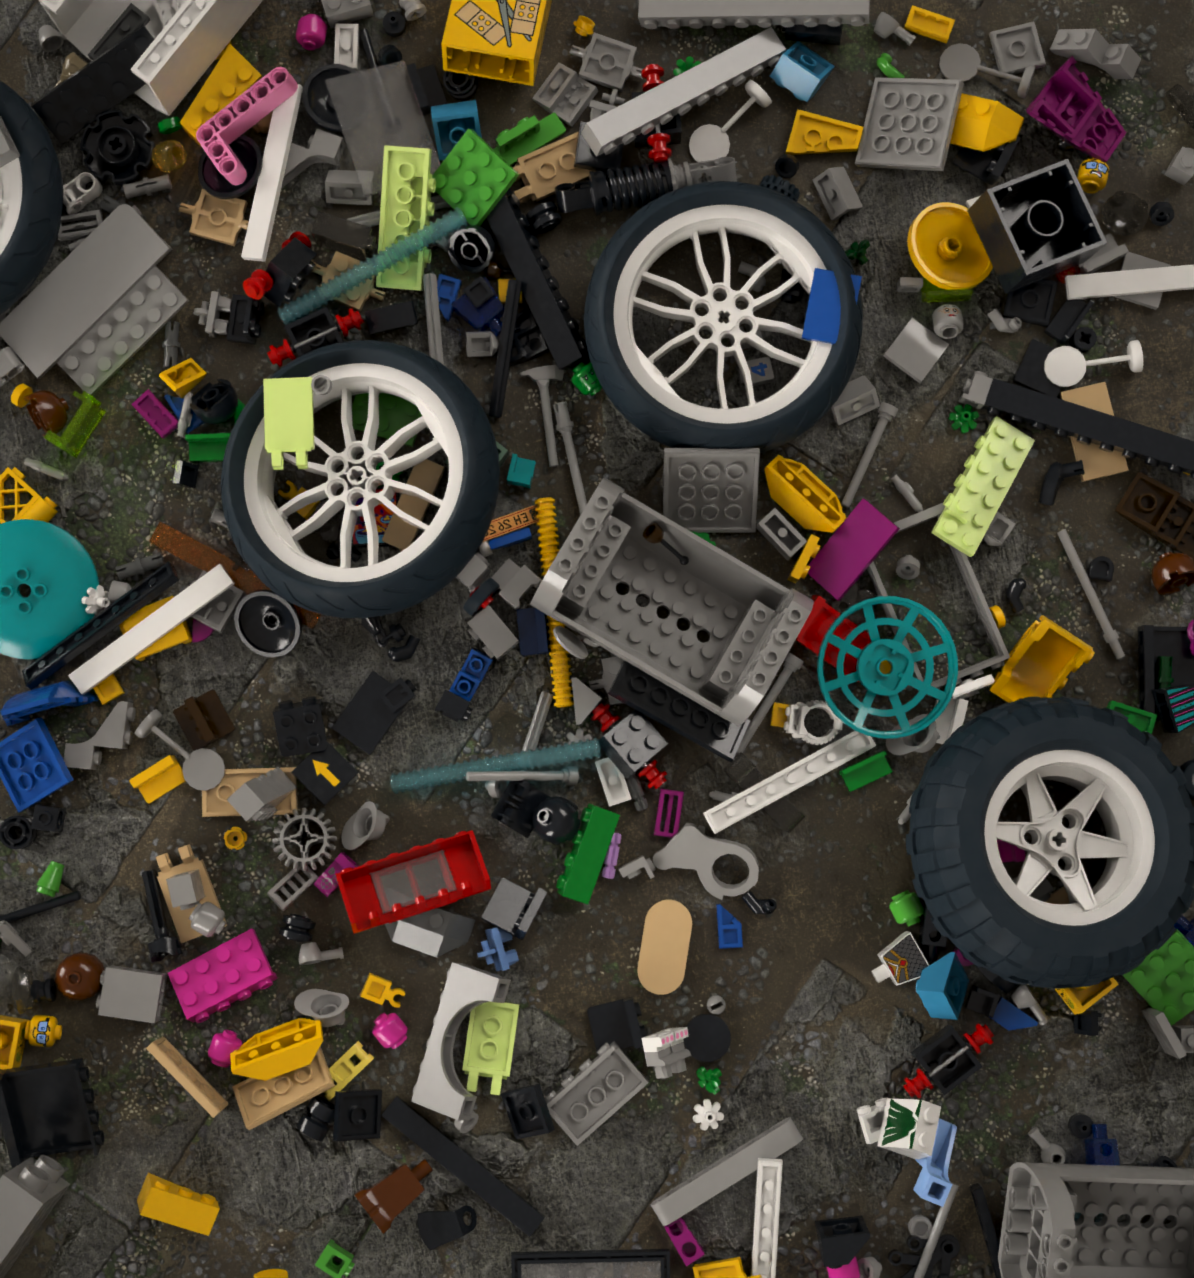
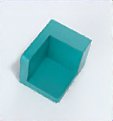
M513 453L507 483L530 489L536 462L519 458L517 454Z

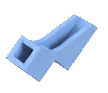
M939 1118L932 1156L915 1159L923 1168L913 1190L920 1198L943 1207L953 1185L949 1181L948 1168L957 1126Z

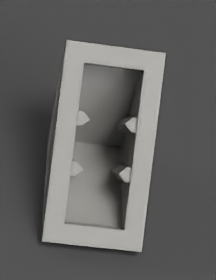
M575 677L572 678L576 726L582 725L602 698Z

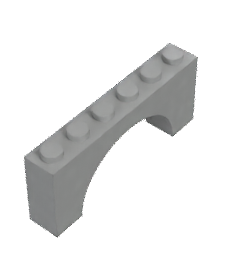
M452 962L451 967L447 971L445 988L440 995V1005L433 1019L432 1032L426 1043L427 1049L424 1059L420 1064L418 1080L413 1087L411 1102L456 1120L471 1119L477 1096L464 1088L456 1074L453 1062L455 1036L464 1018L475 1007L486 1002H505L511 982L510 979L465 963Z

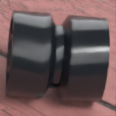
M315 1096L311 1098L306 1107L308 1113L302 1114L296 1127L305 1135L315 1140L323 1141L330 1129L328 1124L334 1122L335 1105L322 1097Z

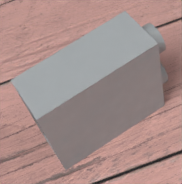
M40 1155L38 1160L30 1157L3 1174L0 1178V1278L6 1276L70 1185V1183L61 1178L65 1171L62 1165L49 1156Z

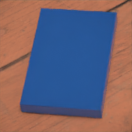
M815 268L801 339L835 344L838 338L841 315L837 281L833 271ZM851 274L857 305L862 276Z

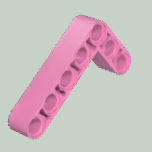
M276 67L201 125L196 132V138L217 170L232 185L242 184L246 180L247 172L229 144L290 98L298 88L297 81L284 67Z

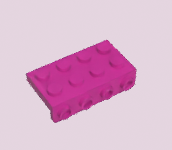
M250 929L168 972L186 1019L196 1023L208 1020L210 1018L209 1015L216 1011L222 1012L231 1007L230 1004L237 1000L243 1001L252 996V992L258 989L263 990L272 986L273 981L278 978L271 969L254 929Z

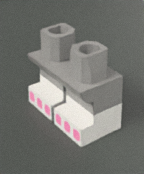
M687 1027L667 1028L641 1038L647 1067L654 1066L657 1079L669 1078L673 1076L672 1073H680L687 1070L685 1058L691 1056L690 1051L685 1049L683 1040L689 1037Z

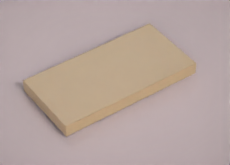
M1105 382L1059 393L1061 400L1114 416ZM1070 436L1076 461L1082 460L1085 474L1080 475L1082 482L1129 471L1126 458L1122 456V452L1116 450L1106 452L1099 449L1100 445L1094 443L1084 445L1077 442V438Z
M296 767L280 768L297 786V779L291 774ZM275 768L225 769V774L220 784L213 789L202 790V817L241 816L227 799L244 783L258 778L262 774L267 777L266 773L270 770L273 771ZM297 788L275 807L278 811L274 815H285L286 813L294 815L293 810H297Z
M165 1037L153 1041L146 1048L213 1118L229 1105L217 1090Z
M320 1046L312 1062L307 1066L266 1081L248 1078L232 1086L245 1127L251 1130L329 1090L335 1084Z

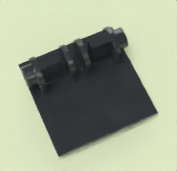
M526 780L510 781L491 817L528 838L534 828L533 813L540 802L550 796L533 787Z

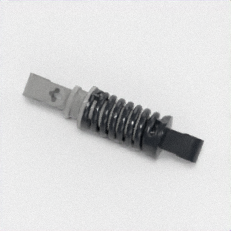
M721 157L715 160L691 164L685 161L681 165H673L671 158H669L667 161L660 163L651 162L649 166L645 163L640 167L638 165H633L632 168L626 166L623 168V171L621 168H616L614 172L608 169L606 173L602 171H589L588 181L563 183L555 187L558 211L570 213L576 210L593 208L596 216L605 211L612 212L613 201L615 202L616 210L620 211L623 208L622 203H624L625 209L631 208V202H633L635 208H638L640 206L639 200L645 206L648 204V199L651 202L671 191L694 184L715 181L737 182L735 158Z

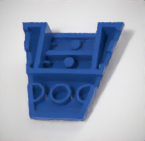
M62 681L16 694L5 703L0 712L7 726L29 721V714L61 705L78 707L96 702L98 699L97 696L90 692L82 695L74 683Z

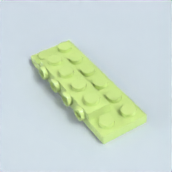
M384 145L376 287L423 291L424 268L427 267V263H430L432 258L431 249H428V240H432L433 226H429V220L435 211L434 202H431V193H435L436 179L432 178L430 173L432 149Z
M998 416L994 417L984 436L981 435L974 445L977 448L976 451L964 463L966 469L963 474L956 478L953 484L956 488L944 500L943 505L945 508L931 533L967 556H974L1035 440Z

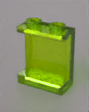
M74 391L72 394L83 403L62 436L60 437L50 430L44 436L46 440L77 458L106 413L100 407L102 403L85 391L82 394Z

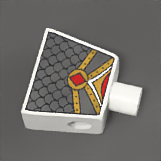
M905 931L877 954L882 965L871 972L878 983L890 977L895 985H901L920 978L922 970L930 965L911 932Z

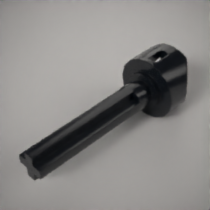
M155 869L142 872L154 933L157 938L153 942L148 943L151 962L162 961L168 954L180 955L183 954L179 936H169Z

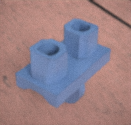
M498 927L485 930L487 940L481 942L483 951L477 953L478 958L485 956L487 965L494 963L496 971L510 969L509 966L518 962L519 958L515 949L505 951L503 942L512 940V935L498 929Z

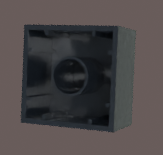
M1068 159L987 189L967 210L1006 294L1082 264L1107 244L1106 238Z

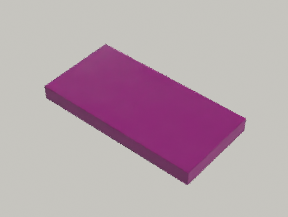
M863 498L808 565L810 569L807 574L835 599L840 601L900 528Z

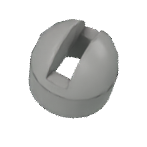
M318 375L313 378L311 387L315 393L326 395L332 389V382L327 376ZM327 382V385L322 390L318 389Z
M719 995L709 997L707 1000L709 1012L714 1015L724 1012L726 1008L725 1000ZM720 1001L722 1002L723 1005L713 1010L711 1009L710 1006H713L719 1003Z

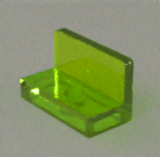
M923 278V287L921 288L922 302L968 301L973 295L972 289L945 290Z

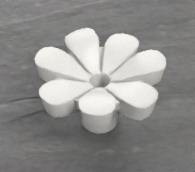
M98 585L96 590L92 587L88 588L87 594L89 597L85 596L82 598V604L88 605L85 609L88 614L95 612V615H97L110 604L108 599L109 592L104 591L101 585Z
M704 1099L703 1106L700 1104L694 1106V1110L698 1114L693 1116V1121L695 1123L701 1122V1130L706 1131L709 1126L712 1129L718 1128L717 1121L724 1119V1114L718 1112L721 1107L720 1103L714 1102L711 1105L710 1099Z

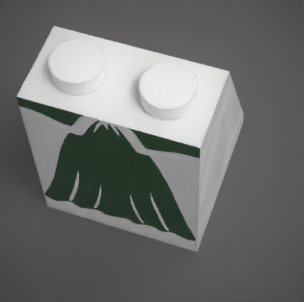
M887 1098L877 1146L913 1159L932 1156L941 1106L924 1100Z

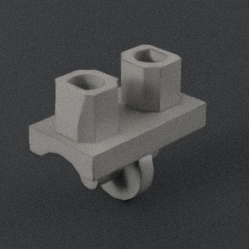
M613 89L611 95L603 93L602 100L609 101V104L595 100L590 101L589 107L592 108L590 121L616 108L615 103L619 105L625 103L624 98L617 97V89Z
M212 291L210 304L207 301H202L201 308H194L193 314L199 316L198 324H206L205 332L209 334V337L216 338L217 334H227L229 321L220 319V313L231 312L232 299L222 297L219 292Z

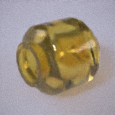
M166 140L158 143L152 150L153 163L162 172L167 173L178 170L186 163V151L183 145L176 140Z

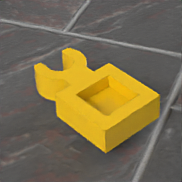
M287 480L286 483L290 486V491L284 493L279 490L278 493L284 499L291 500L307 490L303 487L298 490L294 483ZM321 501L308 504L296 512L307 520L320 505Z
M369 973L360 997L383 1005L386 999L389 1000L393 1007L400 1008V1003L393 998L397 994L405 996V991L401 988L391 989L392 981Z

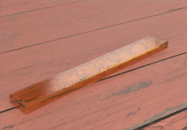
M159 522L149 540L150 543L206 572H209L218 564H222L235 582L233 586L243 590L246 594L257 590H271L251 569L162 522ZM293 604L300 616L301 623L314 629L321 614Z

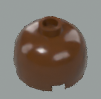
M44 390L25 396V401H30V404L26 406L37 429L39 430L42 427L46 432L42 434L46 439L62 431L67 424L68 417L66 411L69 410V406L64 398L59 399L56 394Z
M1166 552L1159 557L1160 560L1156 562L1152 569V581L1160 595L1177 593L1181 591L1178 588L1179 586L1186 584L1189 587L1194 584V559L1185 553Z
M78 952L67 956L59 964L56 970L55 982L58 990L65 997L72 1000H85L95 996L102 989L103 985L100 984V977L105 969L102 962L95 955Z

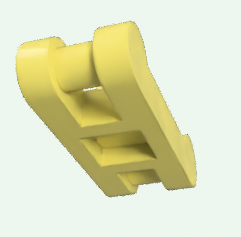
M359 1041L329 1068L331 1076L337 1084L324 1092L328 1101L335 1096V1091H341L374 1059L370 1053L367 1054L362 1049L363 1045ZM354 1054L360 1060L357 1065L350 1060Z

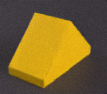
M189 358L161 372L159 377L183 399L207 373L192 358Z

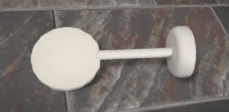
M749 80L745 84V90L751 98L722 128L717 125L708 124L694 131L690 137L689 149L695 161H709L726 157L730 147L726 131L754 102L764 108L772 103L768 94L757 83Z
M1134 340L1128 343L1127 355L1085 361L1084 356L1078 349L1071 346H1061L1048 354L1044 362V371L1046 377L1059 387L1076 385L1083 378L1087 366L1128 361L1132 372H1142V347L1139 340Z

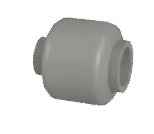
M211 902L199 903L189 917L191 928L205 937H211L214 933L219 935L226 925V922L223 921L225 912Z

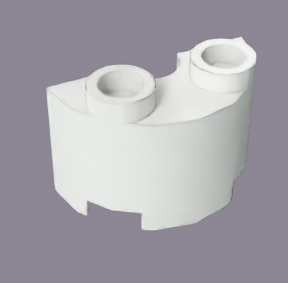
M888 1097L876 1100V1105L874 1106L865 1105L856 1109L866 1144L879 1141Z

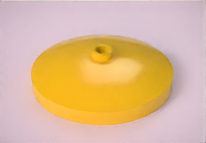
M942 202L928 206L913 220L907 238L908 251L916 269L930 283L949 291H966L980 284L990 274L993 265L967 212L968 208L956 203Z

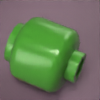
M906 890L891 897L893 901L890 902L889 908L898 924L906 923L909 927L921 921L919 916L924 914V907L915 892L910 893L909 890Z

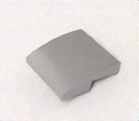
M558 62L532 99L550 114L556 113L562 122L573 127L590 104V101L598 93V89L596 86L578 77L577 72Z
M912 317L883 357L918 383H921L949 344Z

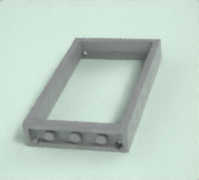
M941 503L894 522L900 528L897 533L935 517L939 519L945 506ZM949 544L996 654L992 658L958 671L957 685L962 683V677L969 675L972 679L984 674L982 669L991 666L992 670L1005 665L1004 660L1010 658L967 555ZM872 562L868 566L867 571L878 597L888 596L876 566ZM882 604L887 618L898 619L892 604ZM891 626L895 635L899 627ZM905 637L902 644L912 653ZM914 662L913 677L924 681L917 663ZM948 676L933 681L931 686L940 690L939 687L947 683Z

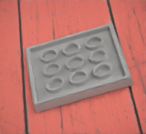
M875 77L855 165L857 167L944 171L963 90V81Z
M664 448L663 516L683 528L696 533L756 532L760 449Z

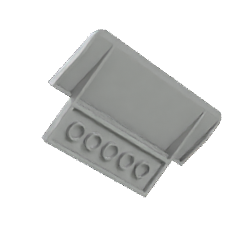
M127 204L118 206L0 323V336L37 378L41 379L57 363L89 397H92L189 302L188 298L156 266L172 249L133 207Z

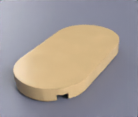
M666 899L657 902L648 910L645 917L637 973L643 987L649 992L658 995L669 994L675 991L681 985L685 975L692 931V918L688 909L676 900Z

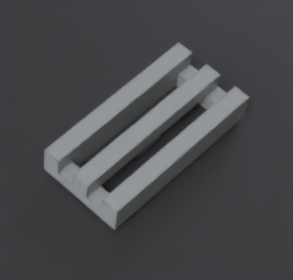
M94 210L61 216V223L97 218V220L61 226L60 223L58 240L61 242L87 237L96 228L69 233L63 232L99 226L103 222L102 211Z

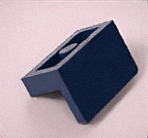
M536 608L518 609L517 622L521 655L549 653L545 613Z

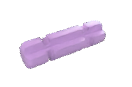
M619 833L613 834L606 853L605 867H603L602 877L613 879L616 869H614V866L617 865L620 848L618 844L621 842V834Z

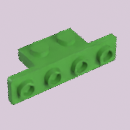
M552 113L540 121L537 120L535 115L530 118L525 117L517 123L516 127L511 130L505 129L498 134L495 139L496 148L494 150L512 166L517 163V158L538 150L565 134L566 128L556 113Z

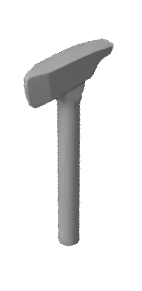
M557 364L536 367L519 373L520 377H530L532 381L537 382L539 387L549 467L558 466L548 389L549 381L563 380L564 370H559Z

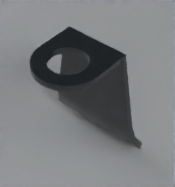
M468 1205L456 1211H425L418 1213L417 1224L419 1234L427 1248L433 1250L474 1230L477 1224L476 1213ZM466 1211L471 1215V1224L469 1226L463 1220V1215Z

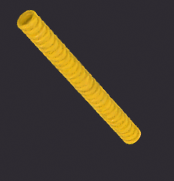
M551 497L535 500V505H537L535 511L538 512L536 519H539V522H537V526H539L537 533L540 534L538 540L541 541L539 544V548H541L539 554L542 555L540 562H543V565H541V569H543L541 576L543 577L560 549H557L559 542L556 540L559 537L556 534L558 528L555 527L557 520L554 519L557 517L556 513H554L556 506H553L555 499ZM547 615L545 616L546 620H548L546 627H549L547 634L550 636L547 638L550 641L548 648L551 649L549 656L552 657L550 659V663H552L550 670H553L551 677L554 678V681H552V685H554L552 692H555L553 699H556L554 707H571L574 705V701H572L573 694H571L573 689L570 687V683H572V679H570L572 673L569 672L571 665H568L570 658L567 655L570 653L559 644L553 634L556 626L565 628V625Z

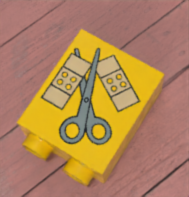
M451 0L442 39L443 70L534 86L552 0Z

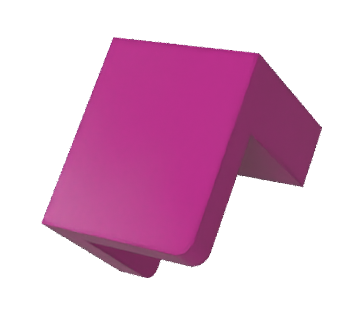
M997 839L1002 862L1025 861V850Z

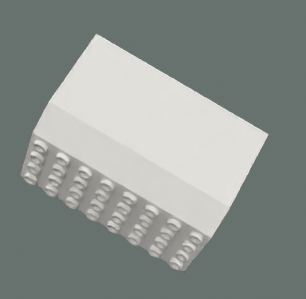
M152 0L38 1L61 34L89 60L91 59L88 57V53L131 3L149 16L150 21L145 27L153 36L154 41L131 68L132 73L147 84L135 91L134 94L155 110L170 116L263 0H177L180 9L164 28L161 25Z

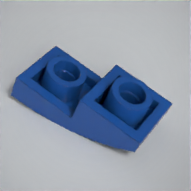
M472 648L449 691L470 702L494 658L491 659L488 655Z

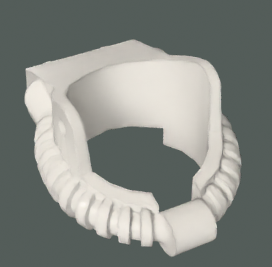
M811 700L806 702V704L797 702L795 705L786 707L785 715L787 716V721L784 723V730H786V733L792 734L793 738H802L803 741L812 745H822L823 743H828V741L830 742L838 734V730H842L843 722L832 712L826 701ZM810 709L825 710L830 718L834 720L833 729H829L821 737H815L808 733L804 726V719Z

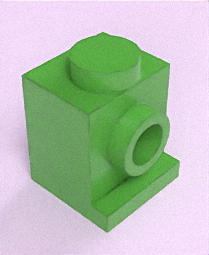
M331 1239L315 1266L333 1278H341L343 1274L348 1276L355 1265L352 1262L354 1255L334 1243L335 1241ZM334 1257H339L342 1259V1262L336 1263Z

